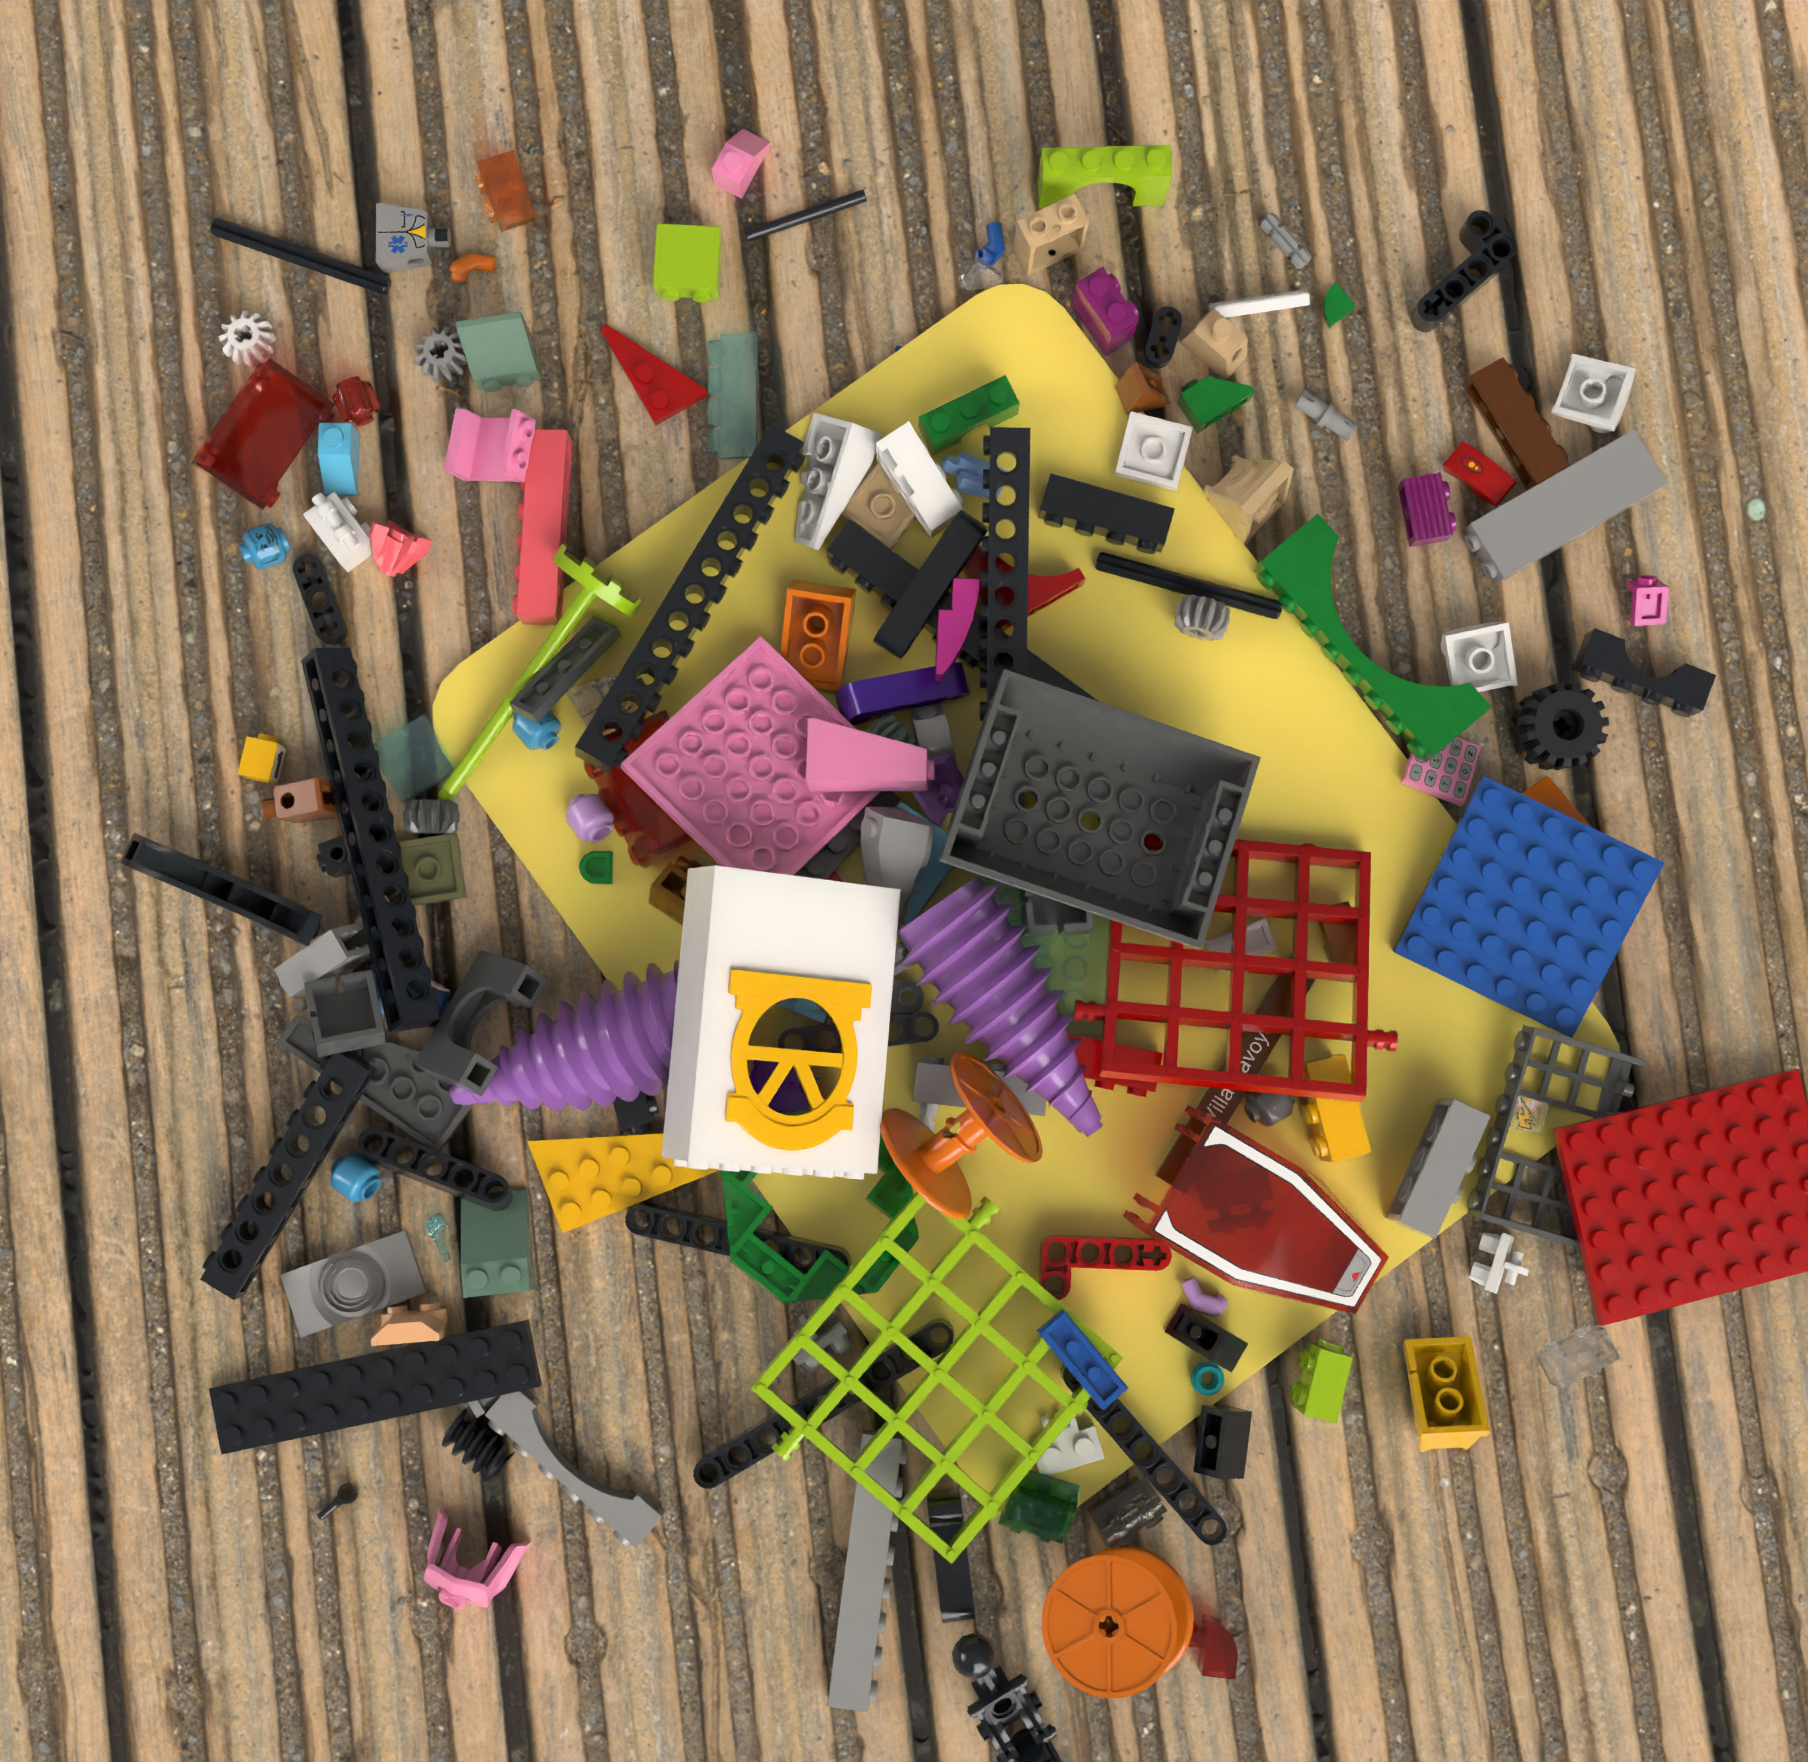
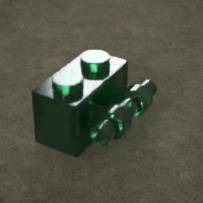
M1030 1470L1005 1500L1004 1510L1000 1513L998 1524L1010 1527V1531L1020 1534L1022 1531L1038 1536L1039 1541L1049 1543L1051 1540L1062 1544L1076 1516L1080 1486Z

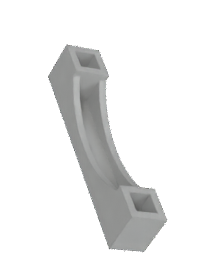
M523 1390L501 1395L485 1414L490 1419L488 1422L489 1426L499 1435L503 1436L506 1433L515 1441L513 1447L521 1455L527 1458L532 1456L540 1463L538 1469L551 1480L557 1478L565 1485L563 1491L576 1502L582 1500L590 1508L588 1512L596 1521L601 1524L604 1522L608 1523L615 1530L613 1532L614 1536L626 1546L631 1544L636 1548L662 1518L665 1510L641 1489L637 1494L614 1490L592 1480L574 1467L561 1454L548 1436L537 1409L541 1401L530 1391Z

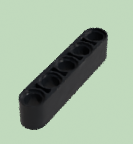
M960 510L880 627L873 642L899 659H902L951 588L953 578L959 576L982 542V536L986 535L989 527L963 510Z
M927 1012L890 1016V1021L896 1022L900 1026L901 1034L896 1040H888V1046L932 1040L939 1030L937 1019L934 1015ZM922 1017L930 1019L933 1023V1031L926 1037L919 1036L914 1029L915 1022ZM835 1023L788 1029L778 1039V1047L786 1049L784 1045L786 1037L790 1034H797L803 1041L801 1050L840 1053L842 1050L840 1035ZM825 1029L832 1031L836 1038L835 1044L829 1049H823L817 1043V1035Z
M367 1128L358 1137V1148L368 1161L377 1166L493 1211L504 1210L512 1202L513 1195L508 1182L504 1177L380 1128ZM372 1141H383L379 1150L375 1152L368 1151V1146ZM409 1151L413 1153L412 1159L404 1164L397 1162L398 1157L403 1152ZM435 1163L443 1164V1169L439 1174L434 1176L427 1174L431 1165ZM464 1175H472L474 1177L473 1182L468 1187H459L457 1185L458 1180ZM499 1186L504 1188L502 1196L498 1199L488 1198V1192L493 1187Z

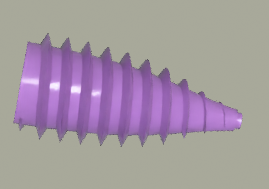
M977 876L897 932L898 937L909 950L901 966L915 963L920 965L924 973L916 986L929 983L934 984L939 993L931 1006L948 1003L955 1010L947 1025L964 1022L972 1029L964 1044L979 1040L983 1042L989 1049L982 1062L998 1058L1008 1066L1002 1079L1014 1075L1018 1076L1028 1084L1025 1093L1034 1090L1049 1103L1048 1107L1053 1106L1068 1120V1123H1071L1079 1133L1083 1132L1087 1137L1103 1125L1100 1122L1102 1117L1091 1096L1092 1091L1089 1090L1083 1075L1086 1065H1079L1075 1049L1081 1043V1039H1069L1066 1026L1074 1017V1013H1058L1056 1003L1064 993L1063 989L1047 990L1044 981L1053 967L1040 969L1035 967L1032 959L1041 945L1023 946L1020 936L1028 923L1011 926L1006 916L1014 902L997 905L994 900L993 894L1000 882L984 885L980 877Z
M679 960L675 961L674 970L665 974L656 964H648L646 981L641 982L633 972H626L623 981L624 989L620 991L611 981L605 980L602 983L601 999L599 1000L588 990H583L579 996V1009L574 1010L567 1001L562 1000L558 1004L557 1020L554 1022L545 1013H539L536 1020L535 1033L531 1035L526 1029L520 1027L517 1031V1044L510 1049L504 1045L500 1046L499 1055L490 1061L498 1069L483 1095L479 1096L452 1085L450 1087V1095L453 1102L463 1106L501 1102L506 1106H510L515 1101H520L522 1105L529 1109H537L543 1102L548 1108L558 1112L562 1111L568 1103L578 1110H585L591 1105L592 1100L601 1106H610L617 1096L624 1101L631 1102L638 1097L640 1090L649 1096L658 1095L664 1084L668 1087Z

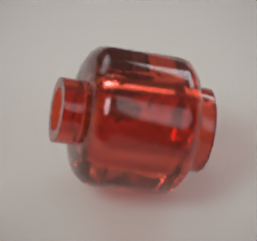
M355 376L336 384L337 390L333 393L332 399L343 422H355L357 427H361L375 420L373 415L379 411L380 403L369 381L361 380L359 376Z

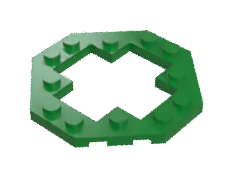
M812 1109L796 1110L795 1112L781 1114L796 1116L808 1113ZM880 1131L878 1168L885 1174L865 1199L891 1219L890 1223L912 1198L913 1190L911 1184L903 1176L889 1154ZM720 1170L730 1262L783 1304L825 1299L850 1268L825 1249L807 1274L801 1273L753 1234L773 1208V1206L748 1187L758 1173L740 1170V1172ZM915 1216L893 1240L907 1253L919 1239ZM885 1250L852 1289L858 1295L877 1293L901 1262Z

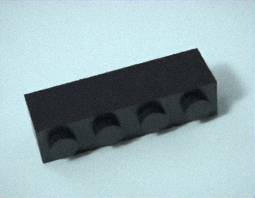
M1050 473L1038 518L1044 519L1043 522L1051 527L1061 528L1062 525L1075 528L1074 531L1083 536L1091 537L1093 534L1106 537L1105 540L1109 543L1124 545L1125 542L1137 546L1136 549L1140 552L1155 554V551L1161 553L1165 545L1175 508Z

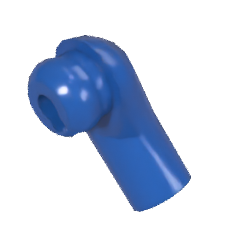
M999 222L986 225L988 243L981 250L977 249L975 252V260L981 267L993 266L1005 252L1002 224Z

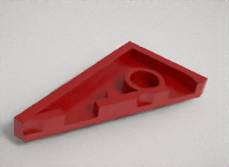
M606 324L600 328L601 333L655 426L708 397V392L704 387Z

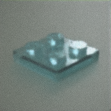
M425 714L374 743V748L379 755V767L402 804L445 780L456 768Z

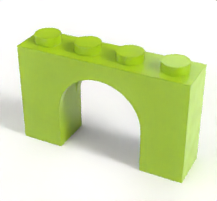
M1171 145L1042 148L1037 177L1038 209H1043L1073 195L1076 190L1084 186L1097 183H1120L1132 187V207L1164 206L1173 176Z

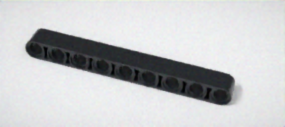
M936 1318L909 1333L906 1337L933 1359L945 1352L953 1343L954 1329L949 1321L943 1318ZM933 1328H944L948 1332V1339L944 1343L934 1342L930 1337V1331ZM894 1342L879 1354L858 1380L873 1393H876L921 1365L915 1360L904 1358L901 1348ZM884 1361L890 1366L891 1373L886 1377H879L874 1373L873 1365L876 1362ZM837 1377L831 1379L789 1405L806 1419L817 1406L816 1398L826 1395L839 1379ZM847 1392L821 1424L859 1403L862 1399L856 1394ZM775 1412L703 1455L693 1470L695 1482L704 1489H711L722 1484L775 1452L771 1448L774 1443L765 1444L760 1440L759 1432L761 1430H771L775 1434V1442L780 1443L782 1440L780 1436L784 1431L788 1433L793 1426L778 1412ZM735 1446L744 1448L747 1453V1459L743 1461L735 1460L731 1455V1448ZM706 1463L715 1465L718 1469V1476L714 1478L707 1477L703 1473L702 1465Z

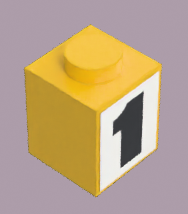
M261 733L258 734V738L247 736L238 775L246 779L278 785L287 748L277 743L278 738Z

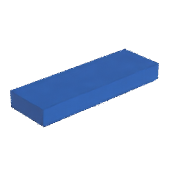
M1063 1309L1059 1310L1036 1330L1102 1410L1128 1389L1126 1384Z

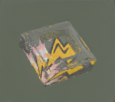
M1518 1095L1509 1127L1542 1135L1549 1102Z

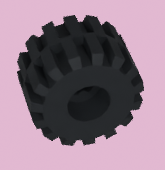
M1564 682L1533 691L1531 692L1532 695L1524 697L1518 703L1522 708L1513 712L1511 720L1518 723L1517 726L1510 728L1511 737L1518 736L1519 743L1515 744L1514 747L1518 753L1522 751L1527 753L1524 758L1530 765L1539 763L1538 768L1543 770H1560L1582 765L1588 762L1587 758L1595 757L1601 751L1597 745L1606 742L1608 734L1602 732V727L1609 726V718L1601 717L1600 711L1605 709L1602 700L1598 702L1592 701L1595 695L1592 690L1588 688L1580 691L1581 684L1569 683L1564 685ZM1554 722H1555V727L1559 728V732H1558V733H1556V729L1553 728V723H1554Z

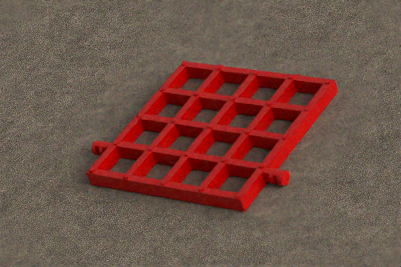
M1150 834L1145 836L1144 845L1147 849L1160 850L1161 841L1157 836ZM1236 839L1230 856L1235 857L1233 895L1219 894L1213 911L1232 913L1231 953L1185 949L1183 944L1170 940V947L1121 942L1123 923L1110 919L1104 1004H1096V1001L1085 1003L1082 1000L1075 999L1073 1020L1076 1021L1081 1019H1087V1022H1094V1020L1103 1021L1100 1077L1362 1102L1366 1097L1367 1047H1373L1374 1050L1385 1048L1387 1051H1396L1398 1042L1397 1031L1389 1030L1384 1032L1383 1029L1368 1030L1371 852L1316 847L1311 843L1292 845ZM1249 859L1295 863L1294 901L1247 897ZM1310 865L1356 869L1355 907L1309 903ZM1247 915L1293 919L1292 959L1245 954ZM1308 921L1354 925L1353 965L1307 960ZM1120 960L1169 965L1166 1006L1118 1001ZM1182 966L1230 971L1228 1012L1180 1007ZM1244 972L1291 977L1290 1018L1243 1013ZM1306 978L1353 983L1352 1024L1305 1019ZM1127 1019L1165 1023L1163 1065L1114 1061L1116 1020ZM1179 1025L1227 1029L1226 1071L1177 1067ZM1242 1031L1290 1035L1288 1078L1240 1073ZM1305 1037L1352 1041L1351 1084L1303 1079Z

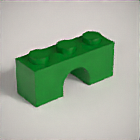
M1006 375L919 416L918 428L933 456L960 443L961 438L966 433L981 425L988 424L990 428L1018 415L1020 402Z

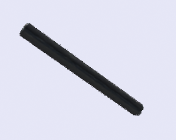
M218 217L213 219L210 231L214 236L383 295L388 294L390 290V278L374 271Z
M1105 552L1098 554L1095 568L1102 572L1189 596L1196 595L1199 597L1205 596L1210 599L1214 598L1215 601L1223 602L1226 606L1272 619H1278L1283 605L1275 599Z

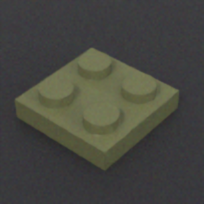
M457 833L398 842L401 846L402 865L404 872L408 876V890L414 906L467 898Z

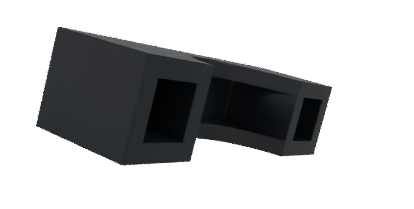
M1596 628L1585 634L1572 670L1580 672V676L1585 680L1606 682L1611 684L1610 688L1616 692L1637 694L1641 696L1643 702L1656 706L1660 704L1671 708L1672 713L1682 717H1690V715L1693 716L1704 710L1716 677L1713 673L1687 663L1676 668L1666 677L1645 675L1638 671L1630 662L1626 653L1625 639Z

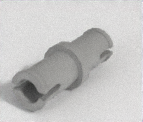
M1307 390L1303 391L1294 405V408L1299 409L1318 421L1316 425L1321 428L1323 426L1329 428L1346 441L1350 439L1359 425L1335 410V405L1332 403L1327 405Z

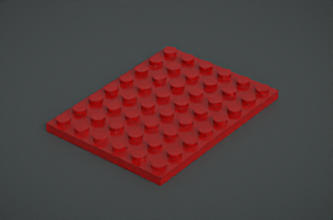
M1789 1069L1552 1129L1597 1324L1605 1326L1808 1271V1106L1799 1069Z

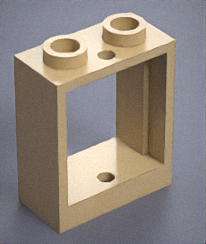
M1075 194L1017 221L1013 251L1027 277L1083 250L1089 220ZM1054 250L1056 254L1051 256L1048 252Z

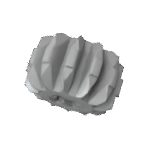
M445 326L441 334H439L438 330L432 327V336L428 337L426 334H421L420 338L424 344L415 345L414 349L419 354L415 357V362L418 366H422L421 372L424 376L432 374L434 381L439 383L442 376L445 375L446 379L452 382L453 376L451 373L456 372L459 375H463L464 371L460 365L468 364L458 332L452 334L450 328ZM441 351H444L443 358H439Z
M1196 595L1182 597L1180 604L1177 606L1174 626L1181 633L1199 638L1200 640L1207 639L1212 641L1222 639L1230 622L1231 610L1223 602H1217L1214 598L1210 599L1205 596L1199 597Z

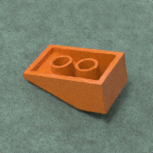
M793 580L787 588L780 655L814 688L838 692L843 684L857 589Z

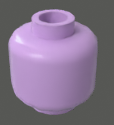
M579 794L570 801V807L567 809L565 818L580 840L596 843L605 839L611 833L614 816L599 795Z

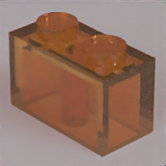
M514 151L477 161L480 174L475 175L481 194L486 192L488 194L490 202L486 203L485 207L490 222L497 221L501 232L537 221Z

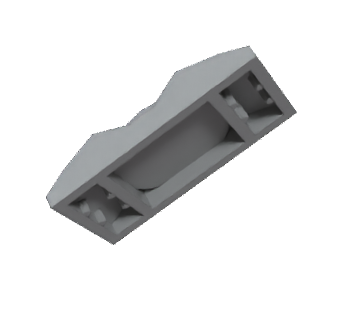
M407 1230L280 1275L300 1337L330 1328L427 1292Z

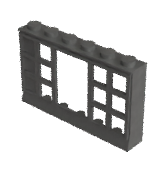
M1523 1025L1522 1031L1517 1033L1514 1040V1049L1516 1051L1513 1061L1508 1064L1505 1071V1081L1507 1082L1504 1092L1498 1097L1496 1102V1120L1494 1126H1491L1487 1133V1151L1477 1167L1479 1178L1476 1188L1471 1191L1468 1198V1208H1470L1468 1214L1481 1220L1580 1248L1570 1204L1548 1198L1554 1174L1563 1177L1562 1169L1502 1152L1518 1095L1593 1117V1119L1618 1113L1622 1097H1631L1634 1093V1085L1627 1083L1632 1064L1644 1067L1646 1060L1536 1027ZM1536 1036L1553 1041L1547 1064L1529 1059ZM1561 1043L1582 1049L1575 1073L1554 1067ZM1590 1052L1611 1058L1604 1081L1584 1076ZM1527 1066L1544 1070L1538 1094L1520 1089ZM1552 1073L1573 1079L1567 1103L1546 1097ZM1581 1082L1602 1088L1596 1111L1575 1105ZM1500 1158L1518 1163L1511 1187L1493 1182ZM1525 1166L1546 1172L1540 1195L1519 1190ZM1491 1188L1509 1193L1502 1217L1485 1212ZM1517 1196L1538 1202L1531 1225L1510 1219ZM1546 1204L1567 1210L1560 1234L1539 1228Z

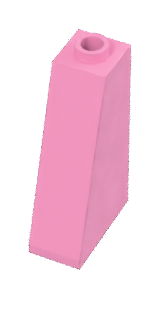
M808 718L806 783L810 792L929 791V780H935V760H929L926 748L824 720Z

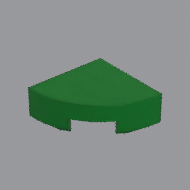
M1336 282L1328 290L1323 304V316L1329 329L1356 307Z

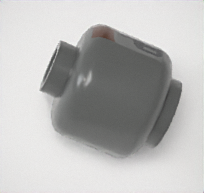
M1247 1091V1105L1244 1106V1110L1253 1123L1258 1121L1265 1127H1270L1292 1114L1293 1103L1296 1100L1295 1096Z

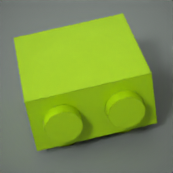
M657 223L653 287L657 297H661V299L666 301L692 298L700 303H708L712 299L719 300L723 245L721 227Z
M1319 1338L1318 1344L1308 1342L1307 1348H1302L1298 1359V1368H1302L1299 1381L1293 1382L1290 1392V1400L1294 1401L1293 1407L1303 1415L1336 1424L1353 1357L1344 1353L1345 1347L1338 1345V1343Z

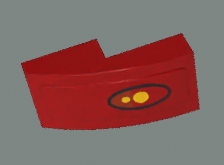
M1464 441L1458 445L1443 464V470L1446 473L1469 485L1471 493L1496 508L1516 484V480L1504 469Z

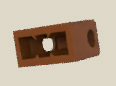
M319 777L276 786L273 789L274 798L264 799L262 802L263 813L268 819L277 817L278 820L286 822L304 823L338 817L330 781Z

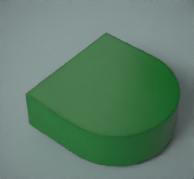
M591 851L585 854L579 864L581 876L591 884L613 885V851Z

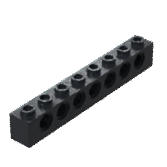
M349 1051L327 1055L320 1065V1069L323 1070L317 1081L313 1080L303 1094L306 1100L301 1109H296L286 1123V1126L289 1127L283 1138H278L269 1153L272 1155L271 1160L267 1166H262L253 1179V1183L256 1185L251 1194H246L241 1199L236 1208V1211L239 1213L233 1223L230 1222L224 1228L219 1237V1240L222 1241L216 1252L212 1251L202 1266L205 1272L200 1280L233 1300L245 1295L377 1071L376 1067ZM334 1078H338L342 1082L343 1090L340 1095L335 1094L331 1089V1082ZM317 1106L322 1107L326 1113V1119L323 1123H319L315 1119L314 1111ZM300 1135H304L309 1141V1148L306 1152L302 1151L298 1146ZM284 1163L292 1169L290 1180L285 1179L281 1174V1167ZM266 1192L271 1193L275 1197L274 1208L266 1205L264 1201ZM249 1221L257 1224L259 1229L257 1237L249 1233ZM233 1249L241 1254L242 1261L240 1265L232 1261L231 1252Z

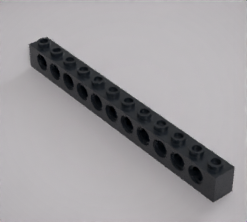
M773 424L769 425L577 742L575 756L609 775L615 766L619 769L621 768V763L629 754L626 747L631 739L637 741L645 728L646 723L642 721L647 712L654 713L662 699V695L659 694L664 684L670 686L676 677L679 668L675 666L680 657L682 656L686 659L695 644V641L692 640L697 629L702 632L711 617L708 611L713 602L718 605L725 595L727 587L724 584L728 577L734 578L739 572L743 563L740 557L746 549L750 552L759 536L755 532L761 523L766 525L775 509L771 506L776 497L782 499L790 485V482L787 481L792 471L797 473L806 458L802 454L805 442ZM777 463L781 469L772 471L767 468L766 464ZM759 488L762 489L766 493V495L762 497H756L752 495L750 491L752 489ZM743 514L748 516L750 521L739 523L734 517ZM727 540L732 542L735 547L725 550L718 543ZM706 567H713L719 573L711 577L705 575L702 570ZM696 593L703 600L699 603H691L686 599V596ZM674 620H681L687 627L683 630H674L669 624ZM658 647H665L671 654L665 658H660L653 651ZM642 674H648L654 678V682L650 685H642L637 681V677ZM626 701H631L638 706V709L632 713H626L620 708V705ZM608 729H616L621 733V737L615 741H610L603 736V733Z
M990 427V435H983V456H990V468L983 469V489H989V503L982 504V523H989V536H982V556H988V569H982L981 589H988V603H981V622H987V636H981L980 655H987V669H980V688H986V702L980 701V721H983L1002 674L1001 671L994 667V658L999 653H1008L1012 657L1013 665L1009 671L1027 677L1030 428ZM1005 453L1011 454L1016 460L1015 468L1009 472H1004L997 466L998 457ZM1009 487L1014 491L1015 501L1012 504L1002 505L997 501L996 493L1000 488ZM1002 520L1012 522L1015 527V533L1009 539H1002L996 533V525ZM1003 553L1011 555L1014 559L1013 569L1006 573L999 571L995 565L997 556ZM1003 586L1009 587L1014 593L1012 603L1007 606L999 605L995 600L996 590ZM999 620H1008L1013 625V633L1007 639L998 638L994 632L995 624ZM1025 792L1020 793L1018 796L1019 804L1022 807L1025 806Z
M350 647L315 648L301 660L388 1031L390 1033L424 1028L440 1019L438 1014L439 1004L433 994L431 971L426 964L423 952L424 942L421 935H419L416 923V909L411 902L408 890L409 880L402 865L401 846L396 840L393 827L394 817L389 810L386 798V784L382 780L379 769V755L374 748L371 736L372 726L367 719L364 707L365 698L358 682L357 664L352 657ZM384 895L389 899L390 903L387 902ZM392 927L396 929L397 934L394 933ZM399 958L403 960L405 966L401 964ZM407 989L411 992L412 998L408 995Z

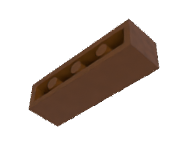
M1504 357L1470 375L1463 386L1527 490L1570 466L1565 449L1555 442L1551 435L1552 431L1549 423L1545 418L1539 416L1535 409L1532 395L1528 391L1523 390L1518 381V373L1513 365L1508 364Z

